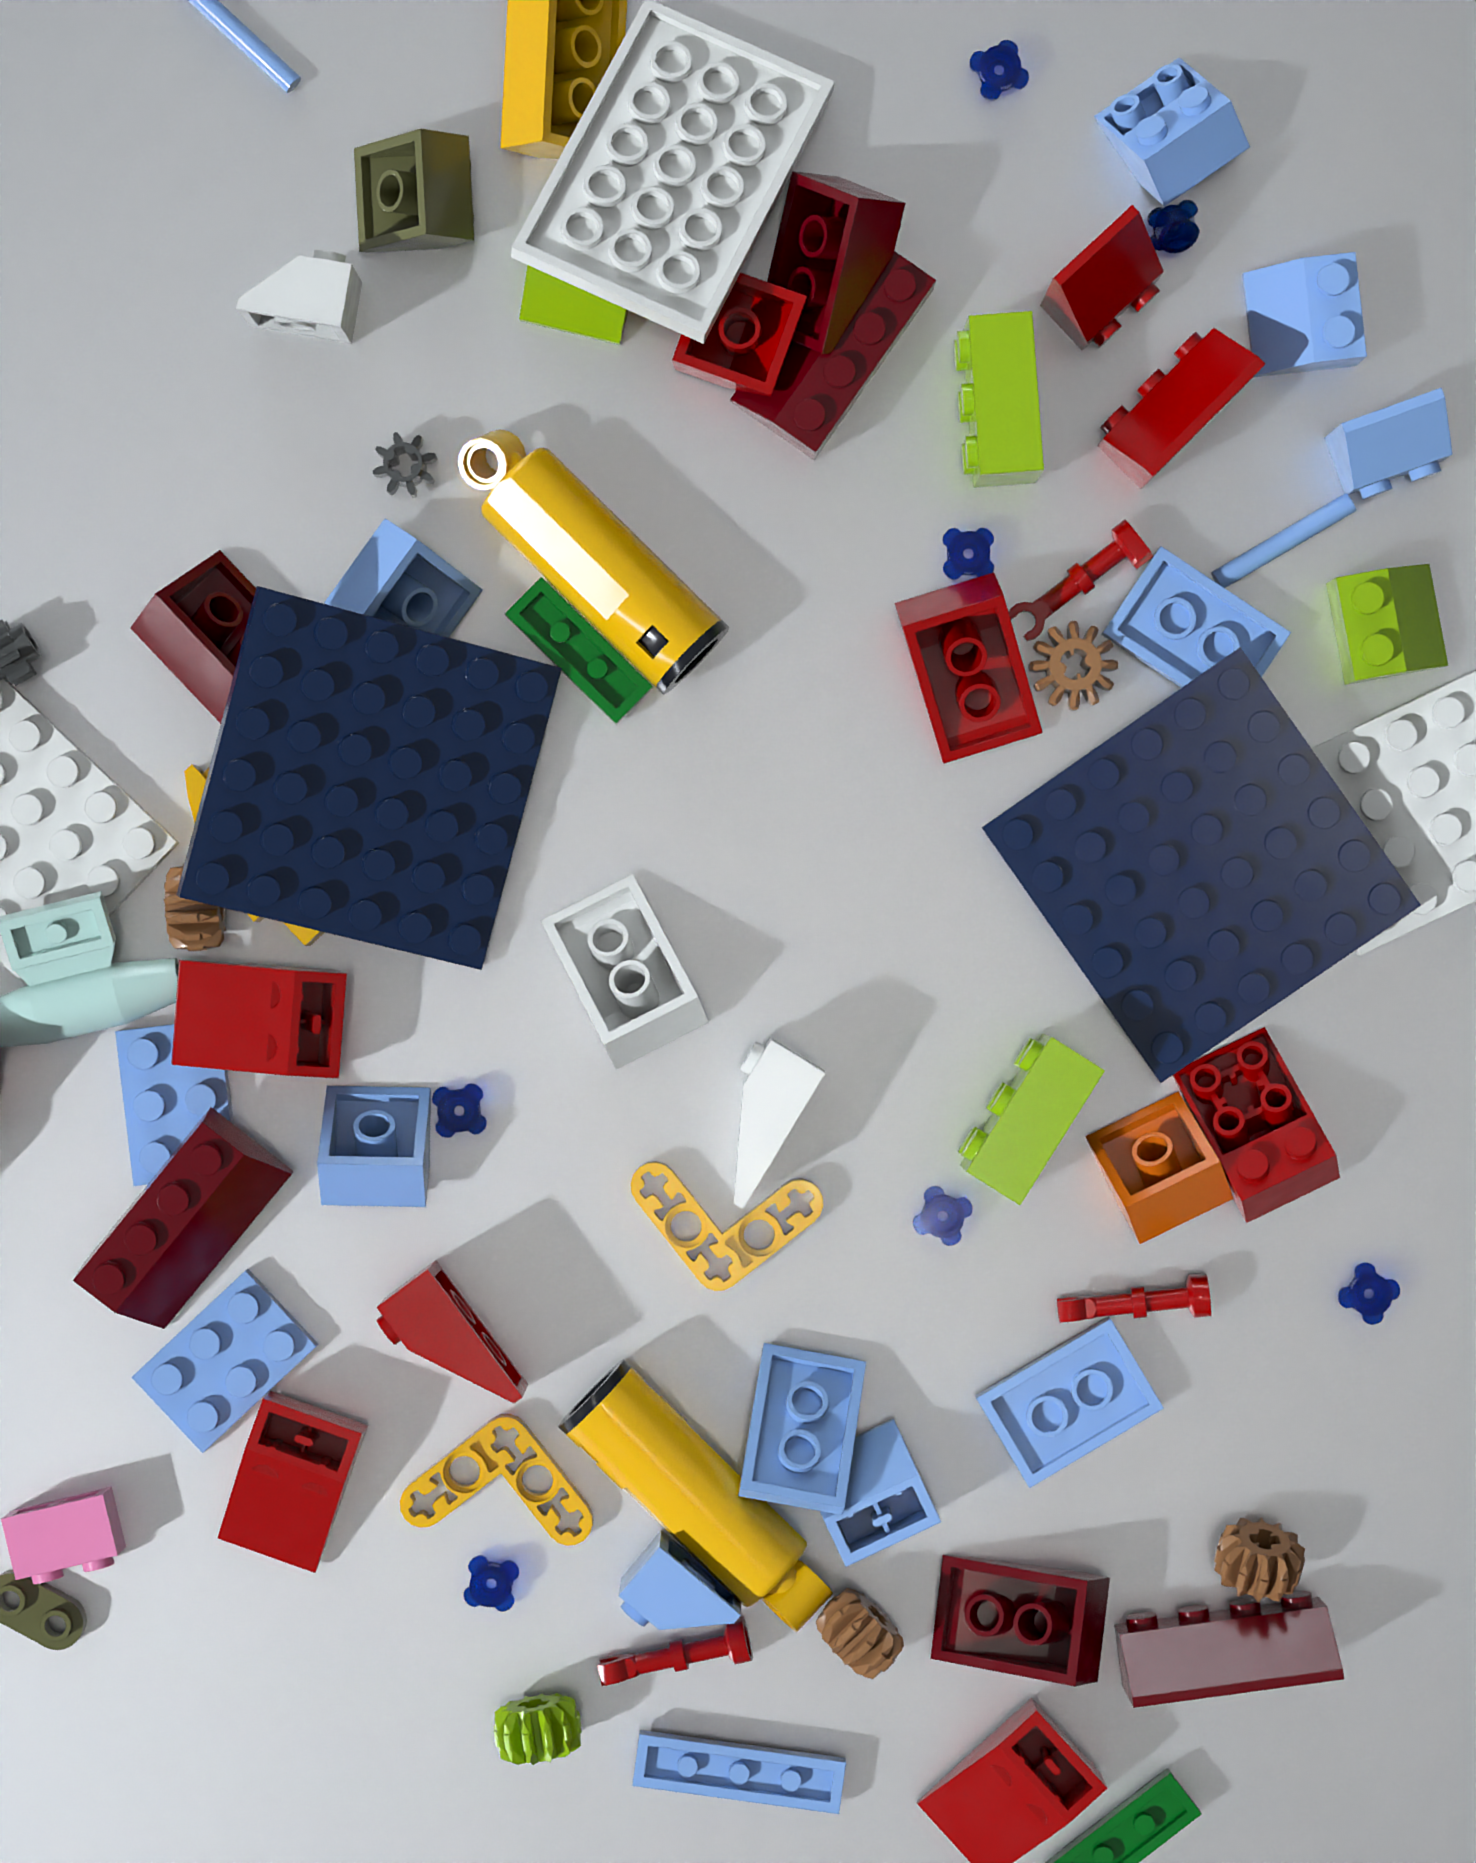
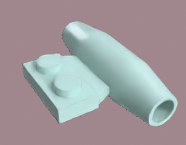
M102 891L0 916V933L12 971H15L28 984L0 996V1047L48 1044L128 1024L176 1003L179 966L177 958L112 963L116 937Z

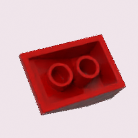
M1133 205L1052 279L1040 304L1045 312L1082 351L1092 341L1100 348L1122 327L1116 320L1130 306L1139 312L1160 292L1155 283L1159 280L1164 270L1141 214Z
M994 572L894 603L943 764L1043 733L1004 594Z
M437 1260L389 1294L376 1307L382 1314L377 1319V1323L394 1345L402 1341L409 1351L512 1403H516L523 1398L529 1384Z

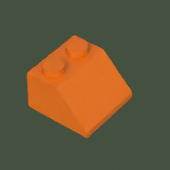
M1179 1091L1085 1136L1113 1196L1139 1244L1234 1199L1220 1160Z

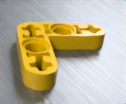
M658 1161L647 1162L634 1172L631 1180V1193L635 1201L699 1282L706 1288L714 1291H723L738 1283L815 1222L823 1209V1196L819 1188L812 1181L803 1178L792 1179L783 1184L722 1233L668 1165ZM647 1172H650L654 1177L659 1176L661 1173L667 1177L668 1180L663 1185V1189L671 1200H673L677 1192H680L686 1200L672 1206L663 1219L655 1212V1210L664 1207V1204L657 1195L653 1193L645 1197L640 1191L645 1185L642 1176ZM796 1189L800 1194L809 1190L814 1196L809 1201L812 1211L804 1216L798 1210L785 1219L786 1222L792 1225L793 1228L787 1233H783L778 1219L766 1211V1209L775 1203L780 1213L791 1203L788 1196L791 1190ZM682 1211L693 1212L701 1221V1231L692 1240L684 1241L678 1239L671 1230L672 1219ZM754 1220L767 1221L774 1229L775 1236L773 1242L764 1249L752 1248L744 1239L746 1226ZM709 1233H712L718 1240L709 1244V1248L715 1256L720 1259L728 1255L732 1260L728 1265L730 1276L724 1280L719 1275L709 1278L705 1274V1271L709 1268V1262L701 1251L696 1259H692L687 1251L700 1246L706 1240Z
M500 1414L488 1421L410 1482L400 1499V1511L407 1522L419 1528L430 1527L446 1517L499 1474H502L550 1537L557 1543L566 1546L576 1545L587 1538L593 1525V1512L588 1502L527 1424L518 1416L512 1414ZM498 1426H501L505 1431L513 1427L518 1431L519 1434L514 1442L522 1454L526 1452L528 1447H532L536 1454L524 1459L516 1471H512L507 1465L516 1459L512 1451L507 1446L501 1447L498 1450L493 1445L497 1438V1433L494 1429ZM461 1456L473 1458L480 1469L479 1478L468 1485L457 1483L450 1473L451 1463ZM541 1465L550 1471L553 1484L548 1491L536 1494L530 1492L525 1487L523 1474L529 1467ZM439 1472L445 1487L457 1495V1497L449 1500L448 1494L445 1491L436 1498L432 1505L435 1513L429 1515L425 1510L416 1513L412 1509V1505L416 1500L413 1492L419 1490L421 1494L426 1495L434 1490L439 1482L432 1478V1476ZM560 1488H564L568 1495L561 1497L559 1501L566 1511L572 1513L578 1509L582 1513L578 1523L581 1530L576 1533L571 1528L561 1531L557 1527L561 1520V1515L553 1504L547 1512H544L539 1506L552 1500Z

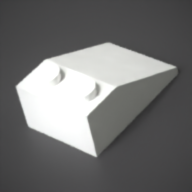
M633 874L540 920L615 1069L709 1023L696 991Z
M771 1037L765 1046L755 1042L740 1067V1070L746 1073L747 1076L743 1081L734 1205L741 1209H744L826 1074L822 1068Z

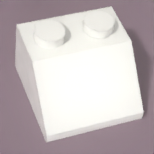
M314 250L313 257L298 255L237 299L236 309L249 326L352 344L362 281L353 265L345 263V255L327 250Z

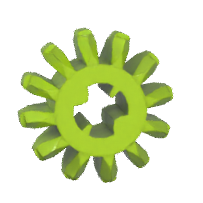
M541 1693L532 1697L525 1696L524 1699L509 1701L505 1706H501L494 1712L495 1724L493 1732L495 1745L499 1749L502 1760L516 1765L524 1763L534 1765L543 1761L551 1762L552 1759L568 1756L581 1746L580 1734L582 1733L580 1713L576 1708L575 1700L571 1697L563 1696L559 1693L552 1695Z

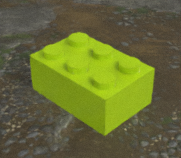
M1032 311L970 315L963 331H957V339L954 340L956 371H965L966 380L965 384H961V391L958 392L959 422H969L970 436H965V443L961 445L963 474L973 475V488L1036 483L1044 471Z
M1042 1034L1038 1041L1031 1038L1027 1040L1014 1061V1065L1020 1068L1010 1086L1001 1082L986 1106V1109L991 1111L992 1114L982 1130L974 1126L958 1150V1153L964 1157L960 1166L966 1172L1018 1205L1022 1204L1105 1072L1096 1064L1045 1034Z

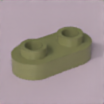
M13 1570L6 1571L0 1575V1623L52 1650L66 1649L76 1643L83 1635L87 1624L85 1609L78 1600L46 1582L33 1584L31 1577L15 1580ZM5 1591L17 1593L20 1598L18 1607L11 1608L5 1604L3 1600ZM51 1616L63 1618L66 1624L64 1632H55L50 1628L49 1618Z

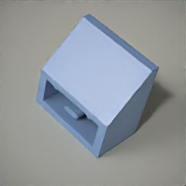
M1180 57L1158 69L1153 76L1127 94L1116 98L1110 106L1094 116L1097 124L1138 183L1164 207L1250 148L1231 100Z
M894 1418L855 1436L843 1514L839 1515L820 1511L846 1567L941 1523L936 1507Z

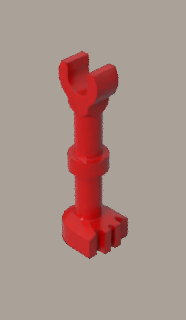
M1125 519L1111 529L1113 542L1080 566L1078 563H1075L1066 570L1069 574L1066 578L1033 603H1017L1009 610L1011 620L1022 612H1028L1034 616L1035 626L1023 636L1026 641L1036 639L1043 631L1045 620L1080 592H1083L1084 595L1088 594L1095 588L1093 582L1123 559L1127 558L1137 570L1153 558L1150 549Z
M1188 1274L1185 1281L1186 1286L1183 1288L1144 1291V1286L1131 1287L1130 1293L1057 1298L1059 1322H1074L1102 1316L1132 1313L1134 1319L1147 1317V1312L1188 1308L1194 1318L1211 1316V1299L1207 1274Z
M741 1616L734 1624H726L724 1635L690 1643H684L683 1639L670 1641L667 1648L639 1654L631 1653L608 1656L599 1660L600 1664H597L601 1686H607L637 1677L640 1674L673 1667L675 1672L688 1670L691 1663L728 1655L734 1664L745 1663L753 1660V1653L745 1618Z

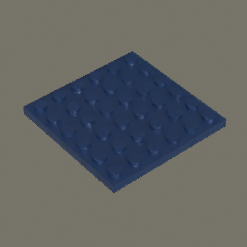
M257 586L176 895L180 898L482 970L562 668Z
M1241 647L982 827L1160 1083L1421 906Z

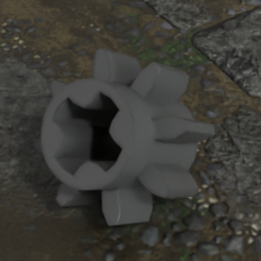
M398 432L393 433L394 445L389 447L388 450L376 446L375 450L383 458L384 466L376 467L372 471L375 477L389 476L391 478L387 485V492L391 496L397 492L400 486L407 488L410 495L416 498V486L422 481L434 484V478L427 472V465L433 464L438 459L435 453L421 455L419 451L424 441L422 436L417 435L410 444L403 442ZM405 453L409 455L412 461L418 460L417 464L411 466L412 475L408 477H403L399 470H392V467L400 464L399 456Z
M1 619L0 680L7 677L11 685L17 686L37 674L31 663L42 657L35 640L22 623L10 628L8 622H4Z

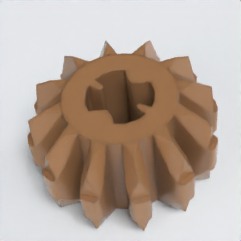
M1070 621L1067 626V640H1065L1061 631L1056 626L1048 629V637L1055 648L1042 641H1037L1034 644L1033 649L1047 659L1046 661L1036 660L1030 662L1028 669L1031 672H1046L1047 677L1038 680L1033 687L1036 692L1044 690L1050 684L1055 688L1048 700L1050 705L1056 706L1063 694L1068 693V708L1070 711H1076L1080 705V692H1082L1085 700L1093 706L1099 702V697L1092 684L1105 691H1110L1114 686V683L1109 678L1100 674L1101 671L1110 672L1118 669V661L1112 659L1101 660L1100 656L1112 649L1113 643L1111 640H1107L1096 648L1092 642L1098 634L1099 629L1097 627L1091 626L1086 631L1083 639L1079 638L1078 622ZM1074 653L1082 657L1080 666L1086 670L1083 678L1080 673L1076 674L1072 679L1064 675L1067 666L1060 662L1064 654L1067 659L1072 657Z
M184 864L180 867L170 868L164 884L165 918L169 942L175 949H187L188 951L207 950V948L220 947L224 940V932L226 931L225 908L178 897L176 894Z
M1262 1517L1257 1522L1240 1518L1236 1525H1226L1224 1533L1220 1536L1214 1557V1571L1221 1575V1585L1237 1588L1238 1597L1248 1594L1253 1596L1258 1603L1263 1597L1279 1602L1283 1594H1293L1295 1587L1299 1584L1305 1563V1548L1298 1544L1297 1534L1282 1531L1281 1523L1267 1524Z
M846 1588L839 1595H835L825 1605V1608L816 1620L817 1630L822 1634V1639L831 1647L832 1652L837 1654L843 1663L849 1665L856 1674L863 1675L866 1678L874 1679L881 1672H885L895 1662V1659L904 1647L902 1636L898 1633L897 1627L887 1618V1615L877 1607L876 1603H872L864 1593H859L854 1589Z

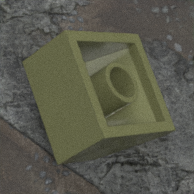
M417 129L354 148L359 252L442 249L474 240L469 136Z

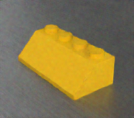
M508 0L501 149L537 158H560L625 37L627 0Z

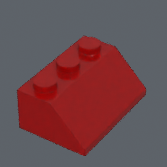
M1215 328L1204 338L1197 332L1193 333L1174 353L1180 362L1167 375L1160 369H1157L1137 390L1143 399L1130 412L1121 405L1101 425L1100 428L1107 435L1097 446L1142 489L1261 370L1265 363L1257 355Z

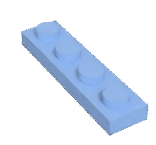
M640 1730L632 1786L839 1814L846 1758Z

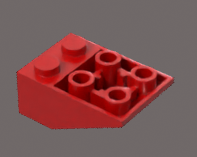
M179 960L171 1064L285 1076L339 1078L347 973L322 968Z
M1265 1027L1191 1062L1172 1075L1186 1105L1220 1160L1234 1201L1246 1223L1340 1178L1337 1155Z
M270 1391L262 1399L249 1435L218 1539L316 1573L368 1425Z
M1031 1697L920 1798L917 1804L970 1863H1013L1068 1825L1108 1788L1102 1774Z

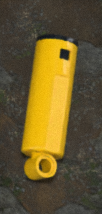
M501 429L472 439L463 446L458 460L462 477L469 485L476 489H489L491 491L482 504V516L663 695L671 691L686 678L726 635L729 626L549 449L544 447L537 448L526 455L524 445L520 439L510 431ZM487 449L493 451L497 456L499 462L498 471L491 468L486 459Z
M624 1359L603 1376L559 1424L558 1427L578 1447H581L595 1460L596 1465L618 1487L625 1489L743 1606L750 1607L762 1599L784 1623L795 1632H798L833 1594L830 1588L808 1566L799 1560L807 1547L805 1539L766 1501L738 1496L741 1477Z

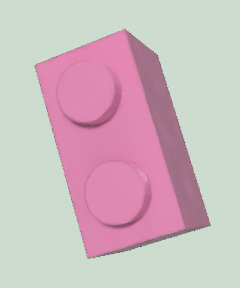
M112 1487L13 1510L1 1518L15 1580L31 1577L33 1584H41L63 1577L62 1569L81 1564L84 1572L103 1569L113 1565V1557L118 1556L126 1548Z

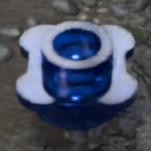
M1003 40L997 46H993L985 52L976 51L970 58L969 67L978 74L982 84L980 93L987 100H997L1002 92L1012 88L1021 90L1028 83L1029 73L1026 69L1021 68V60L1017 54L1018 47L1010 40ZM1002 66L1004 73L997 75L994 72V68Z
M1183 200L1178 205L1158 207L1148 214L1147 222L1153 231L1150 239L1155 250L1180 253L1189 249L1196 242L1200 230L1194 220V216L1198 212V207L1194 201Z
M951 528L946 531L942 539L943 544L947 547V561L943 565V572L949 579L957 580L962 575L980 577L993 573L994 564L990 561V546L994 542V536L991 531L986 528H979L976 532H961L957 528ZM971 549L973 557L970 559L965 558L963 555L964 550Z
M469 1083L463 1089L457 1090L440 1087L433 1093L432 1102L438 1107L437 1115L439 1119L435 1128L440 1136L450 1138L456 1132L469 1131L476 1135L486 1128L487 1120L481 1114L480 1107L483 1091L477 1084ZM456 1106L464 1108L463 1115L458 1116L455 1114Z
M939 1186L929 1187L924 1192L925 1204L921 1213L913 1218V1227L920 1235L930 1233L941 1238L944 1245L953 1246L961 1240L960 1229L963 1226L964 1219L972 1214V1204L965 1197L956 1199L946 1195ZM940 1211L947 1213L948 1217L946 1220L941 1221L938 1219Z
M1367 1262L1360 1263L1354 1268L1355 1276L1349 1285L1339 1290L1338 1301L1342 1307H1352L1362 1314V1319L1365 1323L1370 1325L1378 1324L1383 1320V1313L1389 1308L1392 1300L1399 1297L1400 1287L1395 1280L1384 1279L1377 1274L1372 1264ZM1366 1289L1373 1290L1374 1294L1371 1298L1364 1296Z
M483 1555L472 1558L468 1565V1569L471 1572V1580L463 1594L466 1603L472 1607L479 1605L495 1607L501 1612L509 1610L515 1601L511 1592L513 1581L519 1576L517 1564L512 1560H505L502 1563L488 1561ZM488 1579L496 1581L494 1588L487 1586L486 1582Z

